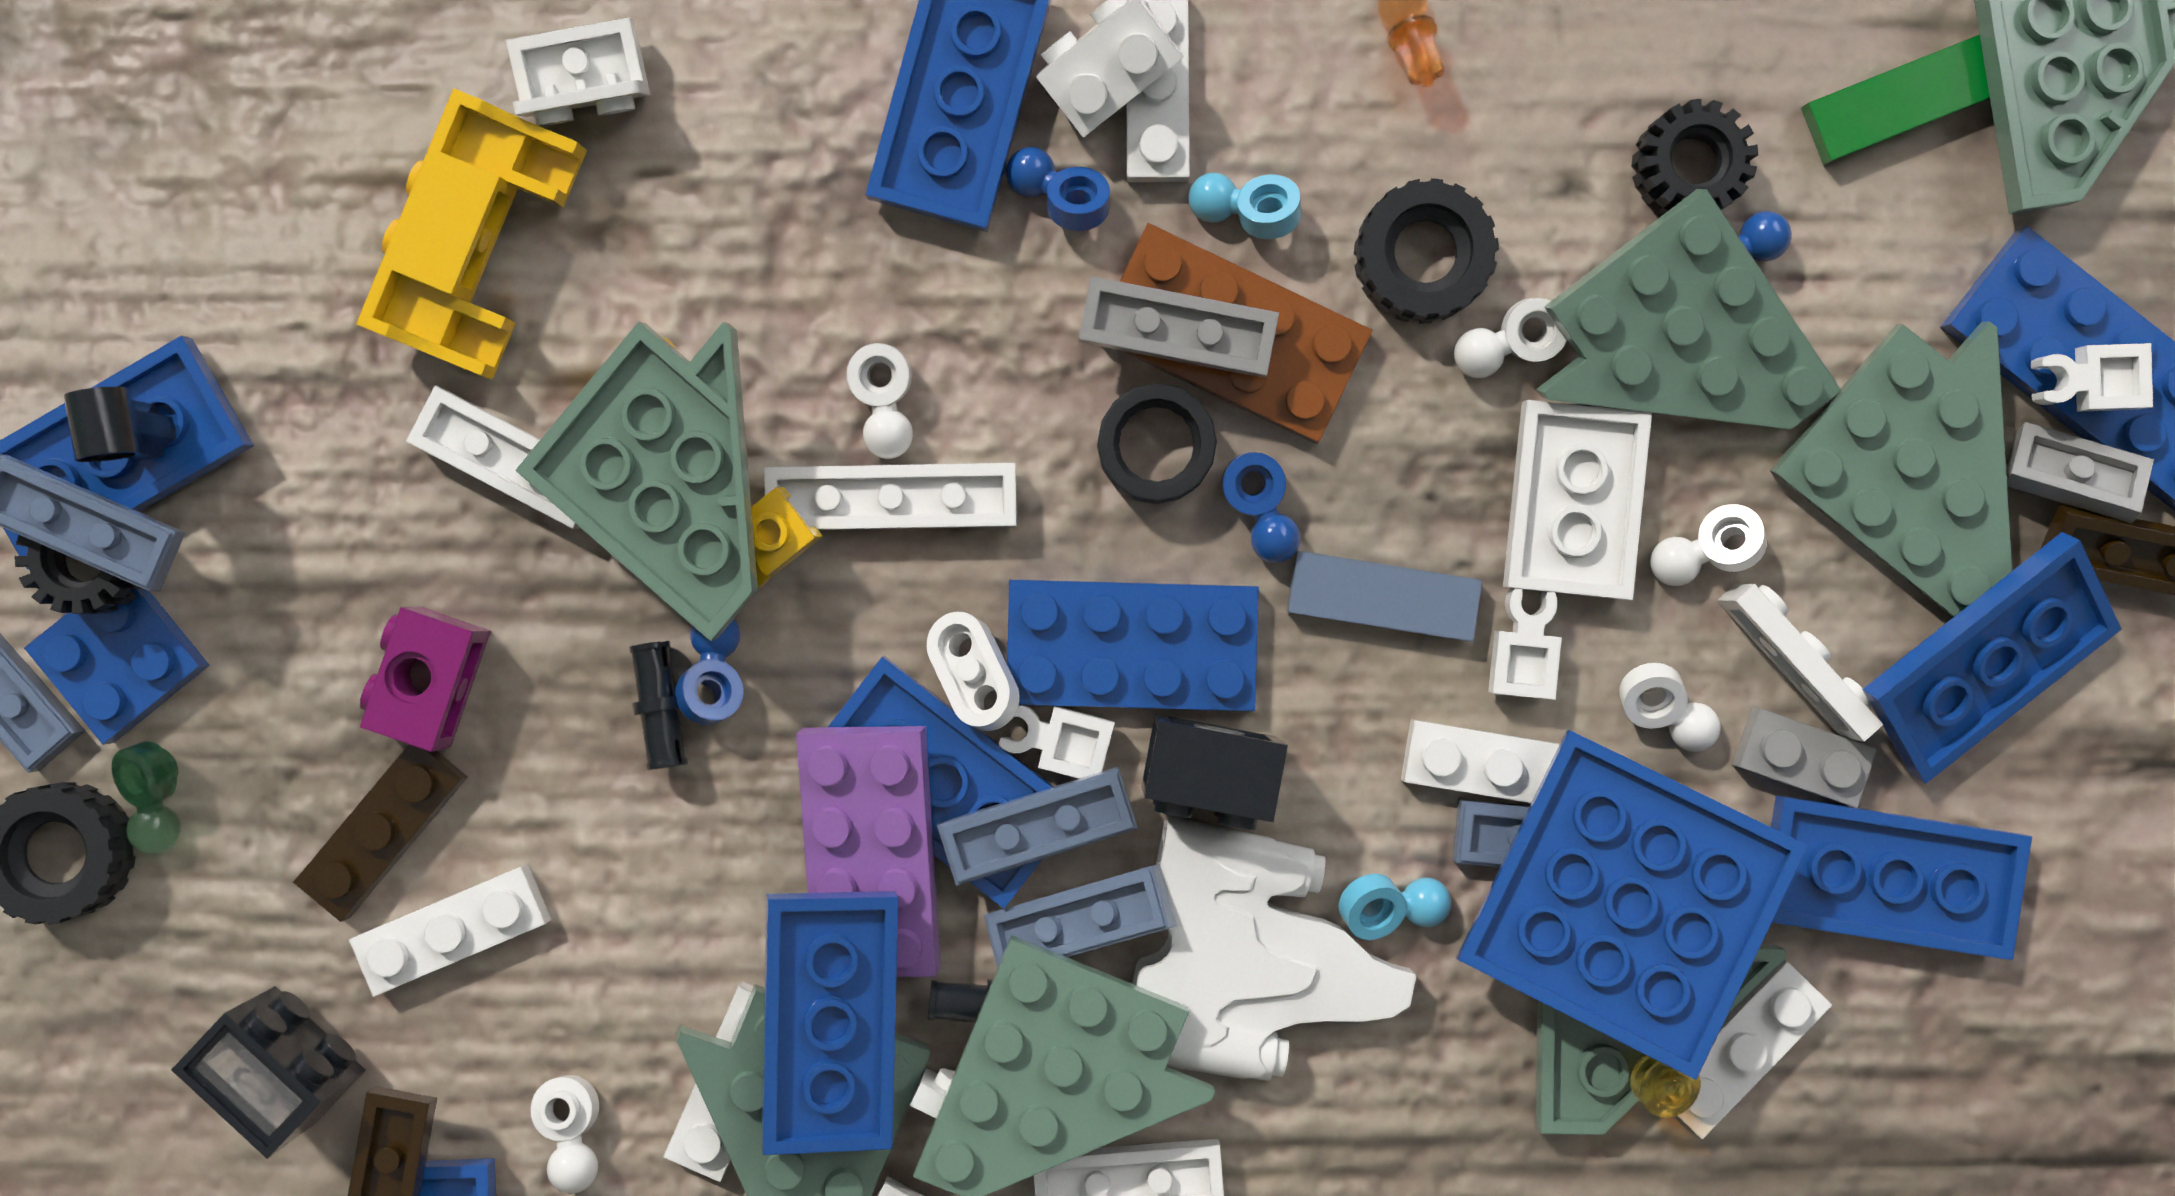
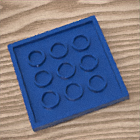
M1567 730L1456 959L1697 1080L1809 845L1571 730Z

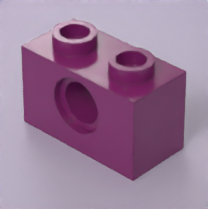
M400 607L398 615H393L388 620L381 636L380 648L385 651L378 674H373L368 679L361 694L360 708L365 710L360 728L430 752L452 747L491 630L424 607ZM417 660L423 661L431 673L430 685L423 693L413 686L410 679L411 668Z

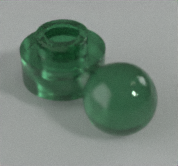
M141 741L119 750L112 759L111 770L114 783L120 794L127 802L136 807V811L131 815L127 823L126 832L129 842L141 852L157 854L170 849L178 840L181 832L178 816L173 810L163 805V800L171 797L176 790L178 766L170 752L152 741Z

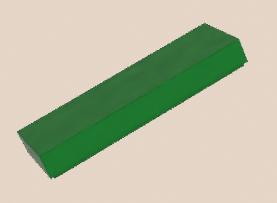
M1980 34L1802 106L1801 110L1823 165L1990 99Z

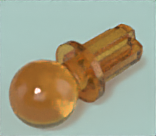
M1378 0L1379 17L1383 24L1390 29L1387 35L1389 46L1392 50L1399 52L1409 83L1421 85L1423 88L1434 85V80L1443 76L1445 67L1434 39L1437 33L1436 22L1431 16L1426 15L1427 0Z

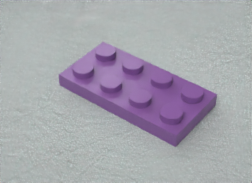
M926 726L802 728L796 733L808 893L895 891L898 895L897 977H936L941 969Z

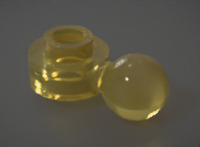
M1644 1055L1632 1071L1630 1084L1634 1096L1650 1113L1658 1117L1670 1118L1684 1113L1694 1104L1700 1092L1701 1080L1700 1075L1695 1080Z

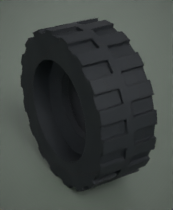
M1431 178L1427 182H1420V179L1408 181L1405 186L1401 188L1396 186L1387 192L1379 202L1377 201L1363 220L1358 230L1360 231L1358 239L1354 245L1353 254L1357 256V263L1354 265L1356 276L1361 278L1364 285L1362 290L1366 296H1371L1378 304L1376 307L1385 314L1390 312L1396 315L1398 320L1404 322L1417 320L1419 324L1432 323L1438 319L1445 320L1466 308L1488 286L1487 281L1494 274L1497 262L1494 261L1495 253L1499 250L1498 238H1495L1493 231L1495 224L1491 215L1487 216L1482 208L1484 204L1476 196L1473 198L1466 193V188L1456 183L1449 185L1443 183V179ZM1421 221L1433 222L1445 228L1453 238L1456 248L1455 261L1448 274L1437 281L1428 283L1418 282L1407 277L1400 270L1395 259V244L1399 234L1407 226Z
M61 782L26 788L27 790L15 792L5 798L6 801L0 805V906L5 909L3 911L5 914L12 918L25 919L24 923L34 925L48 922V925L58 924L96 912V909L111 903L115 899L114 895L119 890L125 888L129 881L127 878L128 873L135 865L136 856H133V845H136L135 834H131L128 825L130 820L126 813L118 809L115 805L117 802L111 796L102 795L97 792L98 788L88 784L77 786L75 785L76 782ZM49 822H61L71 826L80 834L85 844L86 857L82 869L73 879L65 883H51L41 879L33 872L28 863L27 845L30 837L40 826Z

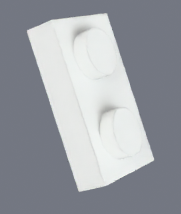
M1106 0L1090 14L1097 24L1078 40L1069 31L1041 54L1048 65L1039 72L1036 78L1083 138L1184 57L1183 53L1145 4L1147 0Z
M630 17L506 40L519 101L512 102L515 115L524 117L534 116L535 124L538 126H549L573 121L572 109L596 105L598 115L635 110L633 98L650 95L635 21Z

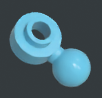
M1214 172L1207 173L1197 178L1189 191L1190 208L1199 219L1208 223H1218L1224 221L1232 214H1237L1243 229L1248 234L1260 239H1276L1289 234L1298 226L1302 217L1299 189L1292 180L1281 175H1262L1247 182L1242 189H1237L1232 180L1227 176Z
M1368 874L1357 878L1346 887L1339 900V912L1355 936L1364 940H1375L1392 933L1401 924L1404 917H1407L1409 921L1420 927L1429 928L1437 926L1448 917L1452 903L1448 889L1436 879H1416L1405 888L1404 892H1400L1389 877L1382 874Z

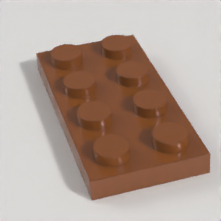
M1147 223L1120 279V282L1279 312L1268 373L1265 378L1133 352H1122L1314 444L1320 442L1373 331L1360 323L1150 223Z

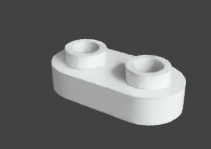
M951 612L939 618L929 631L927 653L955 714L961 721L979 730L993 731L1002 728L1010 722L1018 709L1019 690L990 629L985 623L965 612ZM971 638L972 646L970 651L965 656L960 657V645L966 639ZM995 690L997 693L996 703L992 708L985 710L984 699L989 692Z

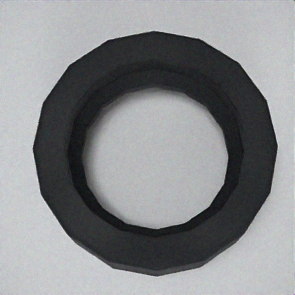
M1152 383L1134 387L1112 403L1101 421L1097 449L1102 470L1117 490L1135 501L1161 504L1179 500L1201 484L1213 465L1217 439L1213 420L1199 399L1180 387ZM1154 407L1169 409L1181 416L1191 429L1194 443L1191 459L1184 470L1173 478L1162 481L1142 479L1131 472L1122 459L1119 447L1121 431L1129 418L1141 410Z

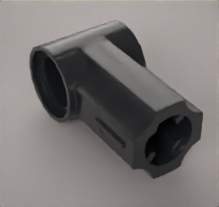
M126 387L88 388L71 391L64 395L74 459L77 462H102L124 458L135 460L163 457L164 449L168 443L176 439L172 417L160 413L154 404L131 400L129 389Z

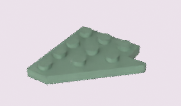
M1990 321L1981 322L1947 360L1904 324H1896L1842 386V391L1829 401L1770 471L1953 618L2012 572L1998 327Z
M1011 935L918 1160L913 1177L958 1196H986L1212 1101L1215 1093L1213 1085L1167 1067L1188 1016V1006Z

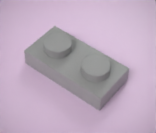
M2024 422L2015 436L2006 471L2007 486L2132 524L2142 513L2154 459Z
M1752 707L1732 765L1857 808L1878 749L1779 714Z

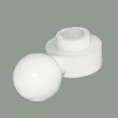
M1529 298L1517 302L1505 314L1501 331L1494 333L1485 328H1475L1465 332L1458 339L1454 349V358L1458 368L1470 377L1484 378L1494 374L1501 367L1504 356L1511 353L1520 359L1533 362L1545 361L1557 355L1564 347L1567 339L1544 308L1551 301L1541 298ZM1534 317L1540 321L1542 333L1538 339L1530 342L1524 337L1522 328L1528 319Z
M873 343L860 348L852 356L847 367V382L855 397L872 407V415L867 419L863 429V439L866 447L871 453L880 458L892 459L904 454L910 447L913 438L911 423L905 415L897 411L896 402L904 397L911 385L912 370L908 359L900 350L887 344ZM878 363L888 365L892 372L891 381L884 387H877L870 378L872 368Z
M1725 505L1713 510L1706 516L1700 526L1699 539L1691 542L1683 537H1670L1658 543L1651 554V569L1659 581L1670 586H1682L1690 583L1699 574L1701 565L1707 562L1724 571H1743L1754 566L1763 557L1767 548V534L1761 519L1754 511L1741 505ZM1733 535L1746 537L1744 545L1739 549L1728 550L1724 548V544L1729 537Z
M1647 663L1632 669L1623 678L1619 688V695L1625 714L1632 723L1649 729L1662 728L1669 725L1671 738L1680 748L1686 751L1700 752L1715 744L1721 730L1717 714L1705 704L1697 702L1688 703L1684 684L1675 669L1662 663ZM1658 687V688H1657L1656 690H1654V691L1644 692V691H1646V690H1648V689H1650V688Z
M564 1075L551 1079L539 1087L532 1099L530 1111L532 1122L538 1132L557 1143V1149L551 1154L547 1164V1175L550 1183L563 1193L574 1194L587 1189L595 1180L598 1172L597 1157L590 1147L582 1143V1134L587 1132L597 1119L599 1099L594 1087L587 1080L575 1075ZM557 1098L565 1100L569 1105L570 1113L565 1121L558 1119L554 1115L553 1104Z

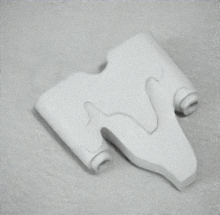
M1171 815L1166 816L1155 865L1160 864L1177 926L1168 929L1166 942L1157 952L1145 955L1137 961L1132 984L1188 1006V1016L1167 1067L1241 1079L1253 1078L1270 1081L1272 1076L1283 1077L1288 1061L1289 1040L1278 1038L1275 1031L1300 1023L1323 1021L1366 1022L1392 1018L1411 1005L1416 974L1410 968L1389 963L1367 953L1339 925L1323 918L1290 911L1267 902L1271 896L1275 895L1306 897L1308 892H1320L1326 860L1325 856L1315 855L1314 849L1276 841L1261 835Z

